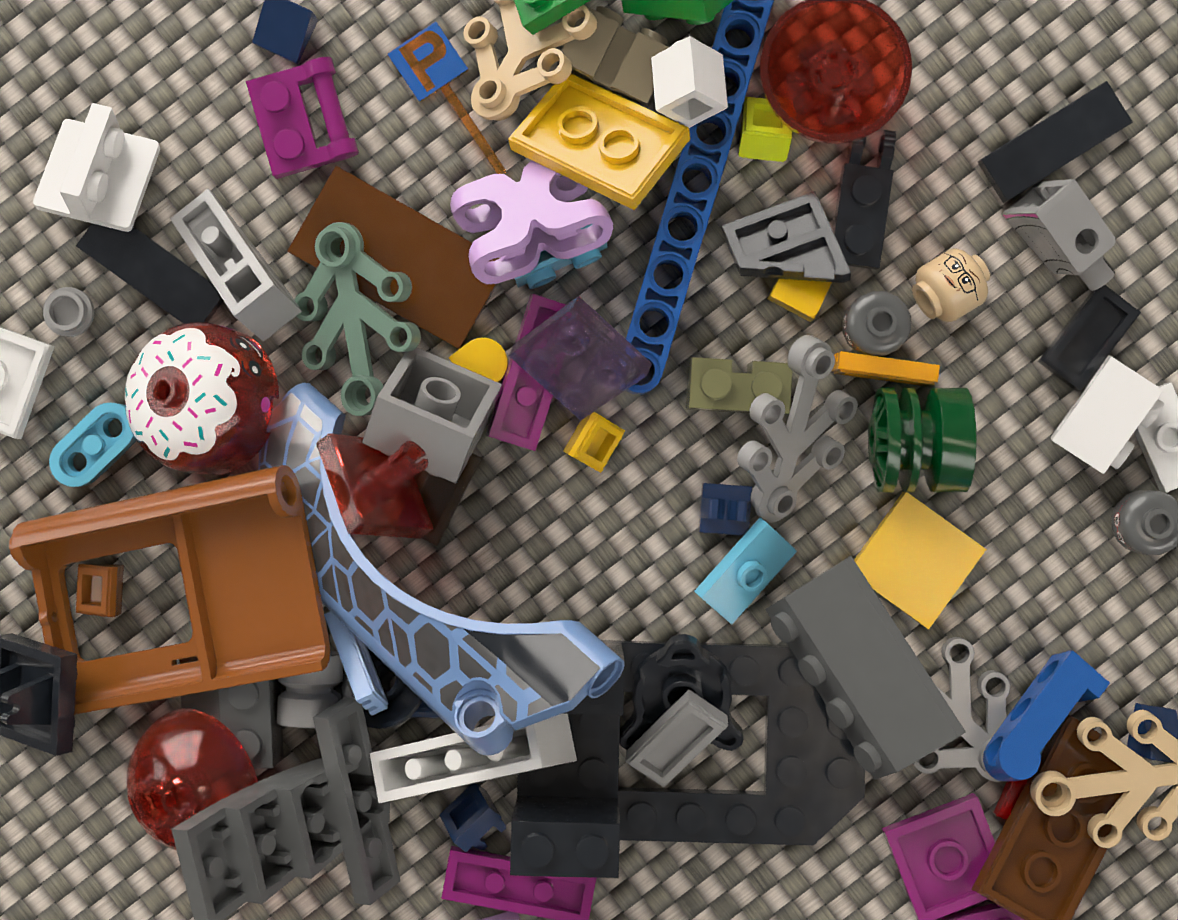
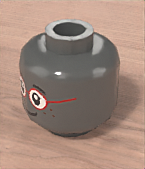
M872 291L855 299L846 309L842 319V332L847 344L856 353L882 357L897 351L907 341L911 331V315L907 305L898 296L886 291Z
M1136 490L1125 495L1116 504L1111 516V527L1116 540L1125 549L1143 555H1162L1173 550L1178 545V502L1171 495L1161 491Z

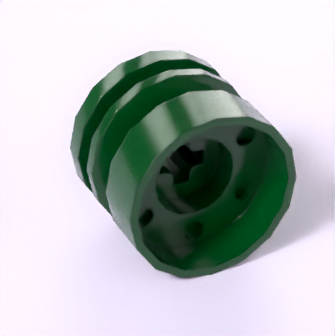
M894 388L877 389L868 426V455L872 465L877 492H894L898 480L902 492H914L918 485L921 470L924 471L926 484L930 492H968L975 471L977 448L975 408L968 388H932L927 395L924 410H921L919 398L914 388L902 389L899 402Z

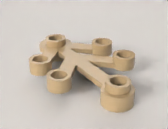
M493 0L500 7L508 52L500 66L494 47L498 38L497 29L484 17L479 16L471 19L465 26L464 38L475 49L480 73V80L474 86L471 94V104L474 111L486 120H505L518 108L521 95L549 83L560 84L564 82L571 74L572 63L556 47L574 39L585 40L597 28L596 17L585 5L564 16L562 22L532 35L523 27L514 0ZM585 17L583 23L575 27L576 22ZM485 29L484 34L480 38L476 39L477 35ZM541 54L537 67L520 73L527 60ZM560 61L558 67L549 72L551 66L555 62Z
M1138 710L1129 716L1127 720L1129 734L1142 744L1152 743L1173 760L1174 763L1150 764L1114 737L1110 727L1101 719L1089 717L1079 724L1077 728L1078 739L1086 748L1091 751L1102 752L1124 770L1066 778L1057 771L1042 772L1035 777L1030 787L1031 798L1038 808L1047 815L1061 816L1072 809L1076 799L1124 792L1107 814H1096L1089 820L1087 825L1089 836L1098 846L1111 848L1120 842L1123 835L1122 830L1157 787L1174 785L1159 807H1146L1137 816V826L1148 839L1161 841L1167 838L1172 831V823L1178 817V739L1164 730L1161 721L1147 710ZM1144 720H1151L1150 730L1145 734H1138L1139 724ZM1101 727L1102 734L1100 738L1096 741H1088L1087 735L1092 728ZM1057 783V791L1052 796L1045 797L1042 795L1046 785ZM1154 817H1161L1160 826L1155 830H1148L1149 821ZM1112 824V830L1109 835L1098 837V830L1101 826Z

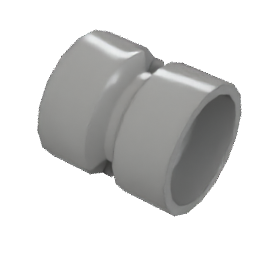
M330 651L328 666L323 671L278 679L280 683L286 686V690L277 699V724L288 727L315 728L313 717L341 700V694L333 690L334 686L343 681V664L338 651Z

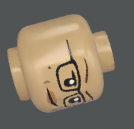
M952 248L917 270L916 284L912 288L913 296L919 308L927 317L931 319L937 317L944 322H953L986 301L988 295L987 281L990 280V272L985 262L978 255L970 256L964 250Z

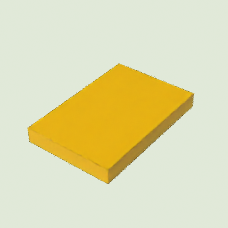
M571 73L564 82L554 84L508 140L512 151L635 211L689 142L690 130L680 123Z

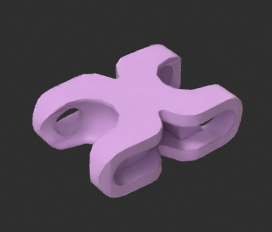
M530 161L524 167L519 182H515L505 174H492L458 188L453 193L450 203L453 218L463 230L470 233L492 230L473 241L469 249V263L472 273L485 284H497L530 273L538 265L540 253L543 250H546L557 259H570L599 248L611 237L613 231L612 219L606 208L594 199L570 202L584 194L588 188L565 176L560 177L561 174L534 161ZM475 204H483L477 208L469 209ZM593 224V225H591V226L588 227V228L581 229V228H583V227H585V226H587V225ZM501 257V258H499V259L496 260V261H491V262H489V260H492V259H494V258Z

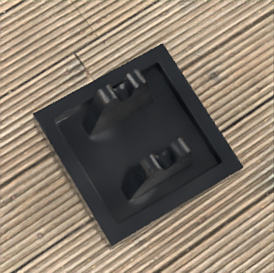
M13 633L0 635V736L54 756L73 752L75 692L78 675L76 653Z

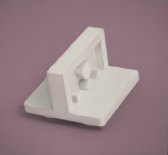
M92 103L85 123L71 119L63 121L33 203L36 209L129 232L133 228L160 152V146L155 140L124 133L120 129L111 107Z

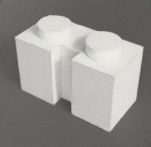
M1108 355L1075 405L1071 407L1054 431L1051 439L1102 474L1107 471L1110 465L1118 469L1135 446L1128 441L1140 424L1148 428L1162 410L1165 403L1158 398L1164 390Z

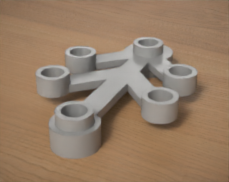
M804 335L797 339L788 354L789 368L800 376L787 424L785 425L782 420L785 414L784 403L768 393H763L756 397L750 407L751 419L761 425L778 455L774 472L769 467L772 462L771 450L757 441L753 440L744 444L737 457L738 465L749 472L755 482L751 493V504L755 508L757 515L770 523L783 519L793 511L797 501L798 490L821 467L831 470L841 463L845 453L844 446L829 436H823L814 443L811 453L795 467L797 458L834 421L839 424L848 423L856 414L858 407L857 400L841 390H836L827 397L824 406L808 420L818 381L827 377L835 364V356L832 353L831 347L812 335Z
M961 637L949 638L943 644L941 653L945 662L949 664L950 698L941 689L938 688V690L966 731L961 736L972 747L937 749L934 751V761L930 765L922 766L919 764V760L913 763V765L925 774H932L943 768L975 767L979 774L986 779L1000 782L991 777L986 771L983 763V753L993 735L1007 718L1006 697L1010 693V682L1004 674L995 670L986 671L979 677L977 688L979 693L986 698L985 732L972 719L970 664L974 659V648L969 641ZM955 644H963L966 649L964 658L960 661H953L950 656L951 648ZM997 677L1001 680V689L998 693L990 695L986 690V684L991 678Z

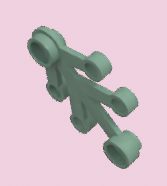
M336 222L328 225L317 236L315 252L320 264L305 291L299 293L295 298V302L302 310L297 315V318L300 320L320 321L325 317L313 340L304 345L302 360L305 366L311 370H326L332 367L336 360L334 344L344 328L352 377L342 386L341 402L345 410L350 414L365 416L372 414L376 398L384 387L381 381L375 378L373 374L365 323L386 339L389 348L396 352L415 350L420 343L421 335L414 323L397 321L362 294L358 288L356 273L377 287L379 296L387 302H403L408 299L412 291L410 278L402 272H389L364 252L362 235L355 226L349 223ZM344 240L345 251L342 256V254L340 253V244ZM336 279L338 296L326 315L328 304L324 296ZM393 279H396L399 285L398 292L395 295L390 290ZM309 299H312L314 303V310L311 315L307 310ZM402 328L407 333V341L404 345L399 341V332ZM318 347L322 351V360L320 363L317 362L315 357V353ZM367 388L370 389L371 393L370 403L365 398Z

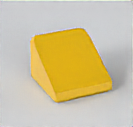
M778 278L767 299L811 322L815 319L832 282Z

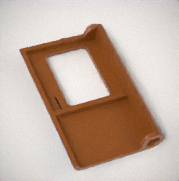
M276 466L25 521L17 524L13 529L9 541L10 553L22 568L32 571L39 609V622L42 626L45 644L77 654L78 675L74 715L319 672L328 666L330 642L304 504L298 479L289 466ZM167 543L173 544L178 551L192 626V638L188 642L94 660L82 659L78 651L65 580V568L71 563Z

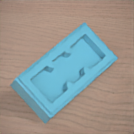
M759 518L694 592L732 625L794 556L797 550L767 522Z

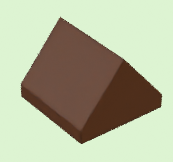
M78 564L76 613L102 617H116L122 614L124 565Z

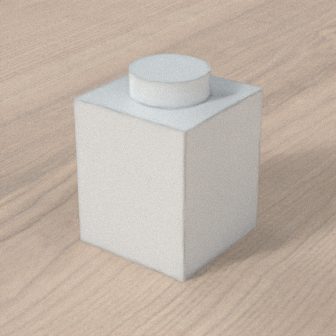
M689 36L675 42L671 47L651 57L655 108L657 112L690 128L728 108L723 55Z

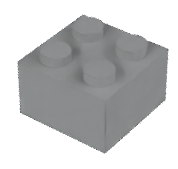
M420 348L405 352L376 398L362 443L381 451L387 456L398 458L427 471L433 476L444 478L456 484L487 426L502 384Z

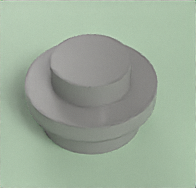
M63 287L52 292L46 299L43 307V316L47 326L61 336L74 337L81 335L88 330L94 319V305L90 297L85 292L72 287Z

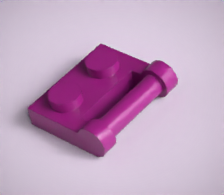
M331 57L315 58L303 65L246 81L272 175L275 179L346 160L359 154L356 140L349 137L332 78L336 74V70ZM314 83L331 142L319 148L301 90L302 85Z

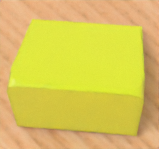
M745 97L740 130L739 157L777 162L787 160L792 140L793 101Z

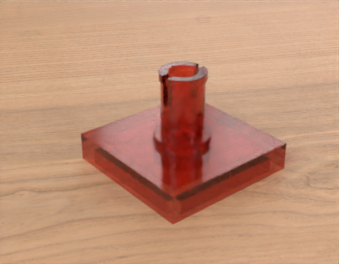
M328 433L316 443L348 534L421 539L434 529L414 478L416 474L424 471L429 463L428 459L425 458L415 463L426 455L425 451L417 443L406 441L390 456L363 444L364 437Z

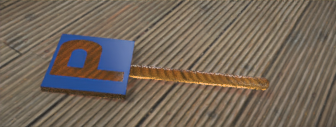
M434 22L389 52L387 55L418 101L421 103L441 90L497 174H505V167L449 86V83L469 71V69L438 23Z

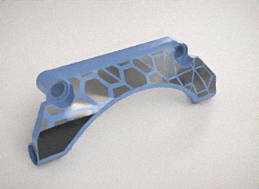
M301 383L290 389L282 401L262 420L258 470L286 465L294 471L298 479L322 604L474 751L488 756L498 754L506 749L512 741L514 730L516 731L571 711L587 695L592 699L598 698L607 692L618 680L625 666L624 660L580 622L558 620L541 623L502 624L473 620L449 614L422 603L400 590L380 574L357 546L348 527L340 500L338 450L346 415L310 383ZM486 716H495L493 724L488 729L481 732L474 731L475 725L480 719Z

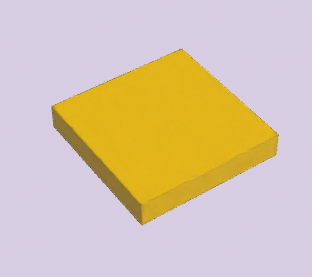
M902 492L854 561L876 593L919 624L930 629L987 549L911 494Z

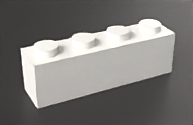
M560 714L519 730H514L512 741L507 748L498 754L490 756L481 755L474 751L457 733L370 753L378 803L414 797L577 761L568 714ZM492 724L474 728V731H485Z

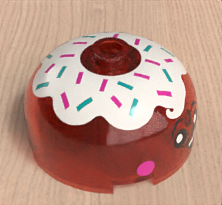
M184 323L171 327L155 336L137 355L126 380L124 395L125 412L135 439L142 449L157 462L177 471L220 475L242 467L254 458L265 445L271 432L266 430L271 419L274 398L279 399V386L276 372L269 356L261 345L247 334L212 323Z

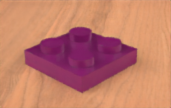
M974 793L882 828L917 920H936L987 900V898L971 890L990 854L995 840L979 799Z

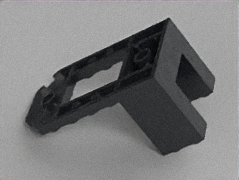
M601 640L624 660V669L615 684L603 695L593 699L587 695L573 710L562 713L568 714L577 761L517 774V798L511 821L510 875L619 878L620 840L814 846L865 797V770L857 762L854 755V747L843 730L830 720L826 712V704L815 686L809 684L800 673L798 660L788 645L700 643L701 647L717 656L726 666L730 674L732 695L766 696L764 791L618 787L620 715H623L624 692H632L634 674L639 665L648 656L663 648L667 642Z

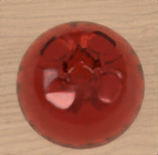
M804 0L785 12L770 30L760 59L762 89L776 117L797 135L824 144L854 142L881 129L892 119L903 104L912 77L911 53L902 30L888 13L867 0ZM843 86V89H840L838 91H831L832 89H836Z
M191 708L170 711L147 728L132 751L126 776L128 800L137 821L153 839L175 851L177 850L172 828L216 802L258 782L251 760L235 735L213 716Z

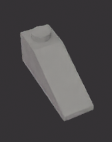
M209 188L170 218L234 317L264 342L302 312L280 278Z

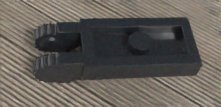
M855 125L852 127L847 161L841 170L833 233L848 266L874 270L880 268L894 172L890 168L894 157L896 131L884 130L878 143L877 167L860 165L866 143L865 127Z

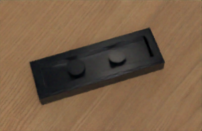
M1105 81L978 161V164L1001 201L1005 203L1127 127L1133 121L1108 81Z
M92 223L76 245L80 250L189 328L202 331L224 301L211 281L134 226L131 231L125 232Z

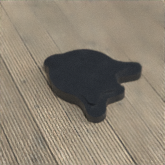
M678 634L671 637L663 648L648 656L639 665L634 674L632 689L634 711L620 728V745L628 750L688 690H691L728 716V727L711 744L727 751L739 748L744 740L743 731L729 710L732 702L730 674L723 662L717 656L701 647L698 639L694 636Z

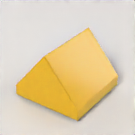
M587 409L563 452L601 473L625 430L596 412Z

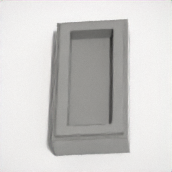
M688 690L626 751V763L665 787L728 727V716L691 690Z

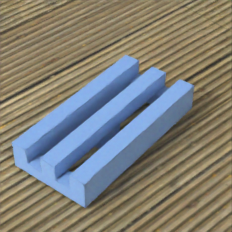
M331 611L324 614L356 701L359 704L361 703L364 709H368L372 716L387 709L389 703L367 646Z

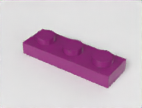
M536 294L530 295L486 436L536 451L580 309Z
M451 846L441 899L553 920H589L596 878L510 875L511 856L473 849L465 852L460 847Z

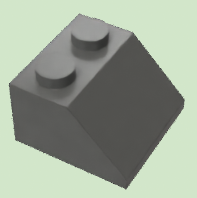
M278 679L181 696L184 764L217 770L274 768L284 758L282 725L276 722L277 699L281 694Z

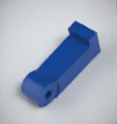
M1073 650L1052 655L986 746L983 753V763L986 771L994 779L1004 782L1031 778L1040 766V752L1076 703L1100 698L1110 682Z

